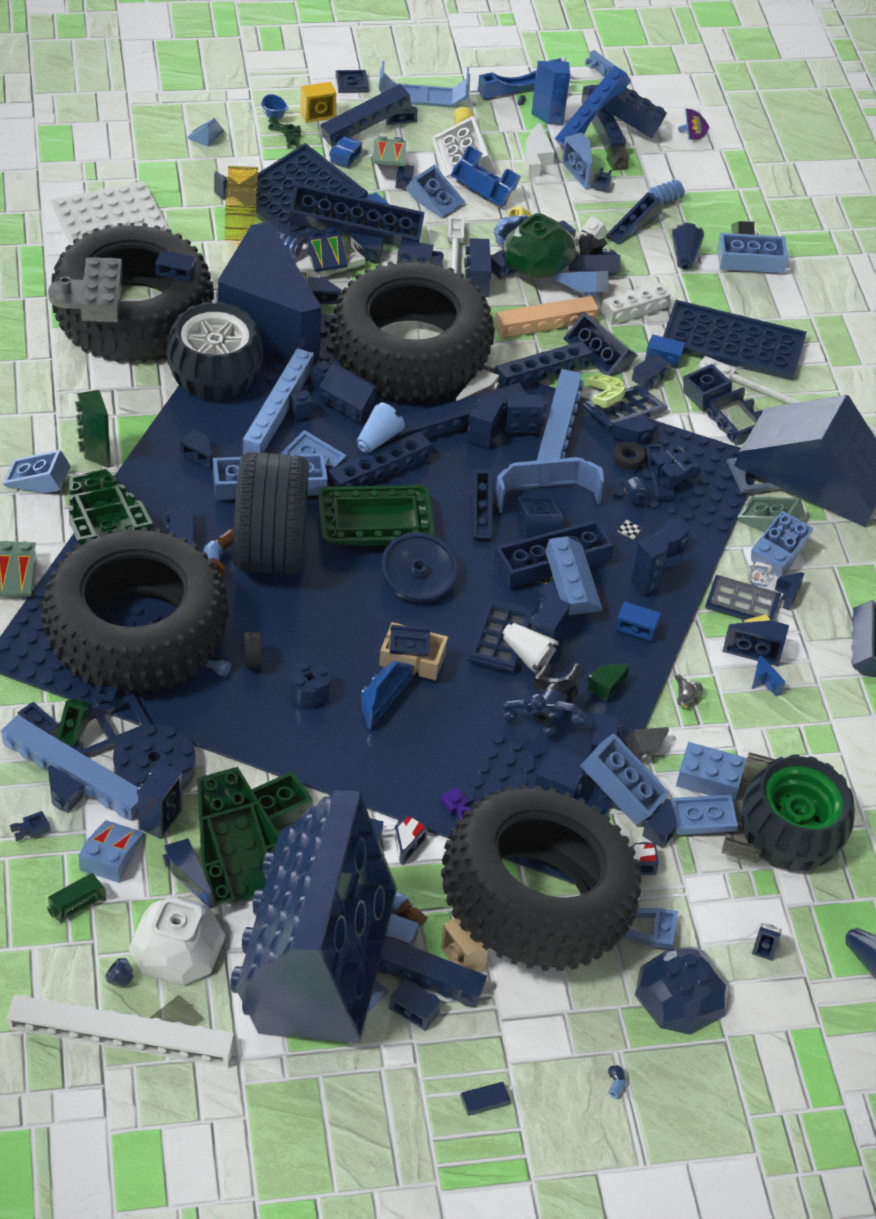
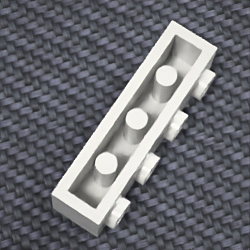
M660 282L603 299L601 313L612 325L668 308L671 294Z

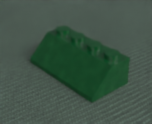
M100 390L77 393L78 401H75L76 411L79 412L76 415L77 425L79 426L77 428V435L80 439L77 442L79 452H83L85 459L109 468L111 467L109 418Z

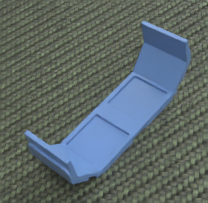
M382 61V67H380L379 91L381 93L399 85L394 83L384 73L385 61ZM467 67L466 79L453 88L410 84L401 85L410 94L411 105L426 104L427 106L455 107V104L461 103L469 97V67Z
M578 457L509 464V468L507 470L504 469L497 476L495 505L496 507L498 506L499 513H502L504 495L510 489L578 484L594 492L597 504H600L604 485V473L601 467Z

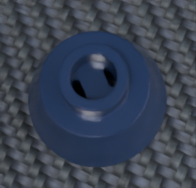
M118 958L110 966L105 975L108 983L117 986L124 984L126 986L132 981L134 977L132 974L133 968L128 959Z

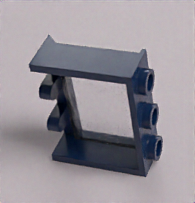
M744 387L709 400L707 408L708 417L717 423L718 428L723 430L727 438L733 441L736 446L746 441L763 412V409L756 412L753 410L755 404L753 398L747 401L744 400Z

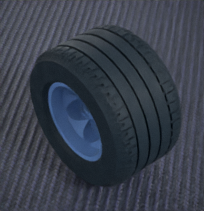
M249 452L241 457L236 489L233 541L234 565L239 570L296 574L302 569L309 462L303 456L293 455L292 457V455L285 454L280 456V454L269 455V453L257 454L256 452Z

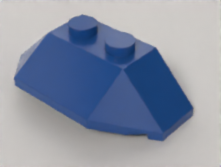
M394 660L385 666L379 674L373 676L368 687L365 686L360 695L362 697L361 707L369 729L374 727L411 681L413 665Z

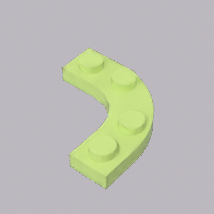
M601 373L587 378V385L594 386L596 389H604L603 392L592 397L593 404L600 405L602 408H608L612 404L620 402L625 395L624 383L618 378Z

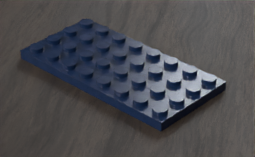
M675 300L663 337L684 342L683 353L702 358L707 356L719 362L793 380L807 331Z

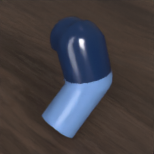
M612 1065L608 1068V1074L613 1078L614 1083L608 1094L616 1099L626 1086L627 1081L624 1069L619 1065Z

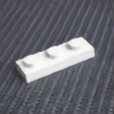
M358 251L345 255L347 268L315 273L320 277H328L330 274L341 273L350 268H357L365 264V257Z

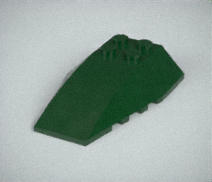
M107 469L70 476L69 523L79 544L84 545L89 537L92 539L98 538L99 533L102 532L106 535L111 534L113 529H118L119 532L127 531V527H132L133 530H141L142 527H147V531H150L153 527V523L143 503L140 500L137 501L132 493H128L126 487L123 484L120 485L118 480Z

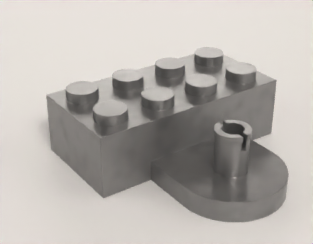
M86 258L84 280H71L67 276L61 277L59 281L50 285L48 289L49 301L56 307L81 309L82 321L118 322L122 283V259Z

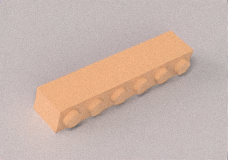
M587 296L499 311L496 313L495 326L502 338L573 326L583 312L597 320L599 308L593 297Z

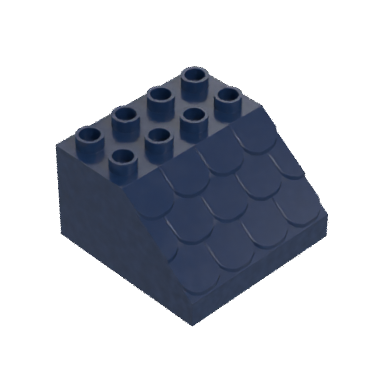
M334 790L328 797L324 796L315 806H310L292 826H287L278 836L275 851L267 852L264 857L263 872L267 878L264 889H257L253 896V913L256 915L254 926L246 927L242 935V951L245 954L243 965L235 966L231 974V990L239 995L242 1001L243 1014L250 1016L258 1034L361 1042L397 893V886L361 792Z

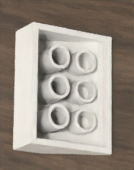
M474 116L431 137L446 178H454L451 176L453 168L463 156L467 146L470 145L483 153L478 165L488 171L495 168L482 131Z

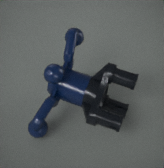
M544 663L539 673L532 680L533 686L541 694H533L529 702L526 700L506 701L502 706V719L508 723L513 722L517 718V711L514 708H524L527 715L533 717L538 724L544 726L543 735L550 739L557 736L558 727L554 723L557 718L563 716L564 712L571 711L572 722L578 726L583 725L587 721V715L577 705L573 704V701L579 693L577 687L579 679L584 673V667L580 669V664H573L568 675L563 678L553 679L550 676L554 671V666L550 663Z

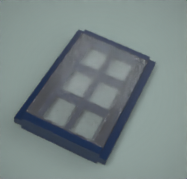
M716 575L705 608L744 620L767 614L769 619L773 621L781 593Z

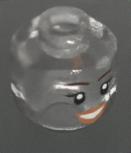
M754 562L752 565H749L747 580H749L751 585L767 587L770 582H774L775 571H772L771 564Z

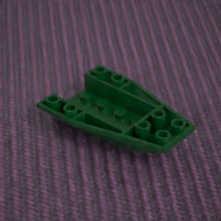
M239 767L198 777L201 866L212 891L214 906L233 904L253 898L257 889H264L267 879L263 872L264 857L267 852L275 851L279 833Z

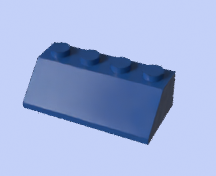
M537 61L531 114L547 124H564L570 80L569 62Z

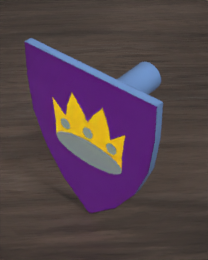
M686 108L687 124L678 126V131L687 130L688 140H699L704 137L710 126L700 113Z

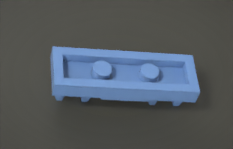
M595 50L590 51V57L585 60V65L589 64L590 69L595 68L604 77L614 67L613 63Z

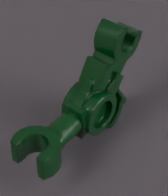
M271 117L268 120L271 123L268 129L282 131L286 137L287 148H290L291 144H294L296 148L299 147L298 137H301L300 125H283L275 117Z

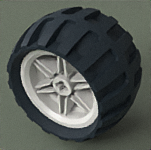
M204 302L201 305L187 308L175 320L167 342L168 364L174 379L188 394H193L204 400L214 399V401H219L225 398L231 399L240 393L246 392L256 380L263 359L262 337L257 324L248 312L242 311L236 305L224 304V302Z

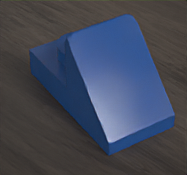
M759 656L752 689L765 684L766 688L775 696L781 695L786 681L763 656Z

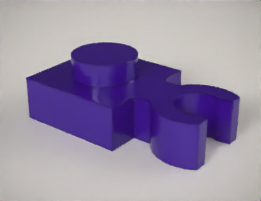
M458 788L440 795V802L450 815L457 814V820L462 819V814L466 810H471L468 807V800Z

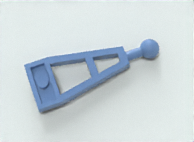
M638 908L637 912L633 913L636 915L635 918H655L653 936L629 929L625 936H621L651 947L673 949L678 911L661 908Z

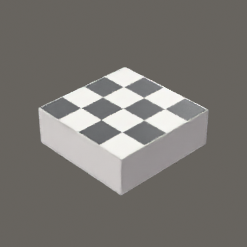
M626 520L617 532L634 540L642 530V527Z

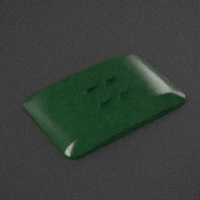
M423 485L324 487L318 493L322 539L326 543L340 545H389L397 537L408 533H425L432 536L435 534L429 489Z

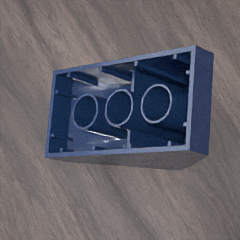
M271 221L253 224L249 227L218 279V302L236 305L242 311L250 314L260 331L264 352L290 361L296 349H301L314 353L313 362L318 361L320 354L321 306Z
M840 395L764 409L740 449L734 466L866 527L876 508V437L850 396Z

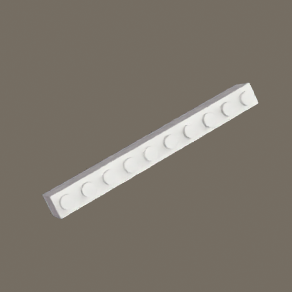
M14 995L6 1017L9 1030L225 1068L229 1066L234 1046V1033L227 1030H214L204 1026L185 1025L182 1022H168L159 1018H145L137 1014H122L114 1010H99L91 1006H76L73 1003H59L50 999H36L28 995Z

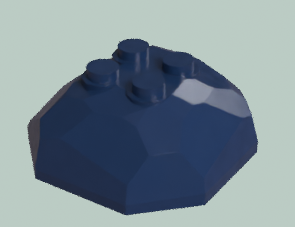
M683 947L665 951L640 967L635 996L659 1028L691 1035L725 1017L730 985L705 951L695 947Z

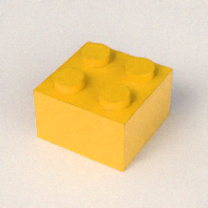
M331 81L301 86L300 113L306 123L336 117L337 92Z

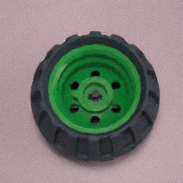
M799 754L790 755L786 758H777L764 766L748 785L741 808V823L744 835L757 856L764 858L770 862V865L776 868L781 867L792 872L797 870L810 871L832 860L848 841L855 819L854 797L851 788H848L845 777L834 770V767L829 763L825 764L815 757H804Z

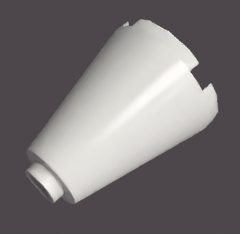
M516 623L508 624L503 631V639L535 674L539 673L538 668L540 665L548 663L555 653L554 644L558 645V641Z

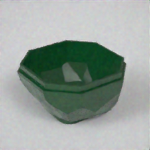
M541 213L531 215L505 238L504 253L507 266L530 278L553 277L575 261L576 258L574 237L558 221Z

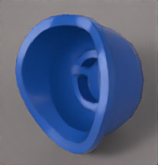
M274 94L266 95L261 102L263 112L268 118L275 117L276 119H281L289 109L286 102L280 96Z

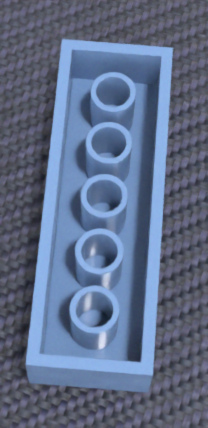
M324 453L292 454V457L293 455L303 456L309 462L308 496L318 495L320 489L327 487ZM241 457L213 458L216 500L236 499Z

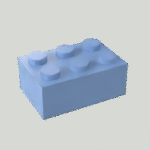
M688 741L676 786L709 796L732 795V800L735 803L747 758Z

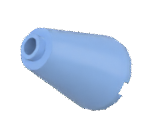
M385 403L377 404L374 407L357 439L358 448L361 451H373L405 428L401 415L399 418L395 414L396 410Z

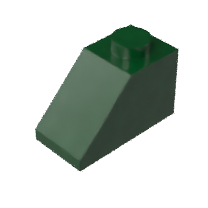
M625 663L599 666L587 678V691L608 701L627 679L630 665Z
M76 698L67 700L56 738L64 743L76 746L89 723L93 704Z

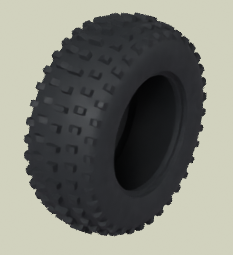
M131 222L127 226H123L122 223H117L116 227L105 225V229L99 230L95 228L93 233L88 234L86 232L82 235L83 238H75L73 240L74 244H68L65 248L66 251L60 254L59 260L54 266L55 273H52L51 284L59 281L64 276L70 277L71 280H84L86 258L122 259L121 284H146L159 288L164 292L147 300L120 301L118 322L82 321L81 309L60 308L52 304V311L55 313L56 321H59V327L62 331H66L65 335L68 339H73L72 343L75 346L81 345L82 351L86 352L89 350L92 352V356L101 355L104 360L113 358L119 363L122 360H129V363H134V360H142V363H145L147 359L154 358L156 361L160 359V356L165 355L167 357L168 337L177 317L191 306L201 305L204 302L213 303V281H210L209 267L205 263L202 254L197 253V247L190 246L191 242L188 239L183 240L182 235L179 233L174 235L170 229L164 231L160 229V226L148 227L146 223H143L142 226H136L135 223ZM161 250L196 257V268L189 282L156 275V261Z
M400 260L398 264H393L391 261L387 263V266L376 265L374 270L368 268L365 270L364 275L358 274L355 277V281L350 280L347 284L348 288L344 287L342 295L338 297L337 305L334 306L333 310L335 315L331 317L330 333H332L331 342L334 345V353L337 354V360L341 367L376 386V392L381 393L382 397L393 396L394 400L397 401L400 398H407V402H412V399H420V402L425 401V398L430 397L436 400L439 395L447 397L451 391L459 392L462 385L466 387L469 380L476 377L478 370L482 371L483 364L487 363L488 355L491 353V345L494 343L495 327H493V317L489 315L491 308L484 293L480 292L481 289L478 285L473 286V280L470 278L465 279L463 273L457 274L451 267L448 269L442 268V264L439 263L434 266L430 265L429 261L423 264L418 263L417 260H413V263H405V260ZM419 321L432 324L444 332L426 339H404L387 334L381 328L395 322Z
M127 527V531L119 532L118 529H113V533L107 535L104 532L99 533L98 538L92 539L89 537L84 545H75V551L67 552L64 555L65 560H59L57 563V571L53 570L51 573V581L46 584L44 601H42V612H45L41 614L42 623H46L43 625L44 634L50 636L48 637L50 647L54 648L56 658L58 657L59 660H62L61 663L66 669L71 668V674L76 678L81 676L83 682L87 685L92 682L95 684V688H98V686L103 687L104 685L113 686L114 690H122L125 695L130 694V691H139V695H142L145 690L152 689L156 693L159 692V688L165 686L171 689L174 687L173 683H184L187 681V676L192 675L194 677L198 674V668H205L208 664L207 659H212L215 655L214 648L217 649L221 645L222 637L225 634L224 629L227 627L226 618H229V608L225 607L229 605V599L225 596V585L221 584V574L216 570V565L212 560H208V556L204 551L199 552V547L195 543L188 544L185 537L176 538L175 533L163 534L161 529H156L155 532L147 531V527H142L141 530H133L132 527ZM133 593L156 595L170 601L177 607L165 619L140 627L114 625L94 614L107 601L118 596Z
M521 785L519 789L515 790L510 786L506 787L505 792H501L499 789L495 790L491 797L485 795L482 797L481 803L477 801L472 804L471 810H466L462 814V819H459L455 825L456 828L452 827L448 838L450 840H446L444 846L446 851L442 857V864L445 866L441 869L444 894H448L446 902L448 906L453 907L452 916L460 919L461 923L459 926L461 929H468L471 932L470 938L473 941L477 939L483 943L482 948L486 951L490 948L497 952L496 957L500 959L502 956L510 958L511 964L514 965L517 962L524 963L528 969H532L533 966H539L542 971H548L549 967L556 968L557 971H563L566 966H569L572 970L577 969L578 964L582 963L586 966L591 963L592 958L596 960L601 958L603 951H611L621 940V935L625 936L628 932L629 927L627 925L632 926L636 917L633 913H636L638 910V897L641 895V889L639 888L641 884L639 861L634 859L636 854L634 847L628 846L629 838L620 834L621 828L619 825L613 826L609 822L611 818L607 814L602 816L598 813V807L595 805L589 807L584 804V799H573L570 797L571 793L565 792L564 795L556 793L555 788H550L549 791H546L537 785L534 789H528L526 785ZM529 857L549 863L566 874L576 885L581 895L553 897L536 892L514 878L504 866L502 859Z

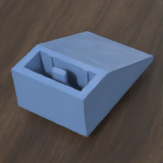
M782 510L751 549V561L777 577L785 576L814 528Z

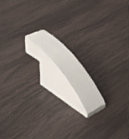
M538 123L532 129L526 142L524 167L528 178L539 177L541 166L553 165L555 151L541 123Z

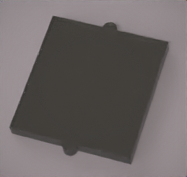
M180 995L150 1017L151 1019L159 1018L163 1021L174 1023L182 1022L185 1025L196 1026L203 1020V1017L193 1008V1005H189Z

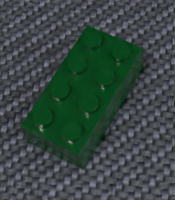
M293 771L252 789L277 831L295 823L310 806H313L312 797Z

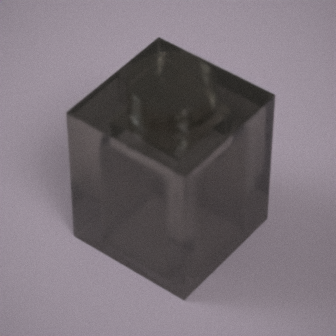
M623 145L608 147L606 160L612 171L628 168L629 154Z

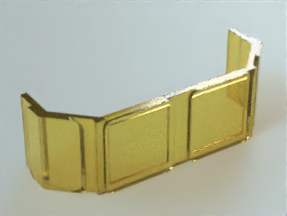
M228 166L225 240L242 241L249 227L255 224L258 167Z

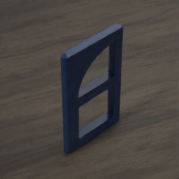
M131 692L119 697L116 701H109L92 708L89 722L96 718L107 738L106 740L85 749L81 748L80 739L76 746L70 744L69 746L85 756H90L116 745L131 730L115 735L105 714L127 705L130 706L140 723L138 727L151 723Z

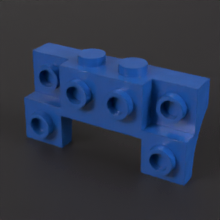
M471 145L467 146L463 156L454 166L451 176L467 185L469 190L480 193L482 198L489 199L501 207L506 206L512 191H515L521 176L510 169H505L502 177L499 178L478 165L483 153Z

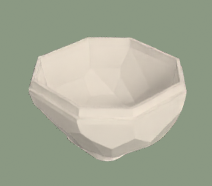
M171 896L157 901L147 908L143 913L128 949L143 975L184 986L212 973L226 935L209 907L193 900Z

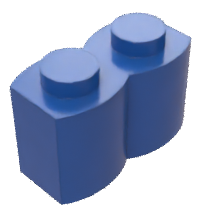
M344 136L338 141L337 145L330 149V162L344 167L351 166L354 160L362 153L363 142Z

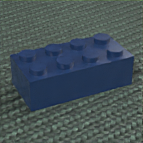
M627 87L622 94L617 95L602 107L651 139L667 114L664 108L654 105L648 98L641 97L635 90H630Z

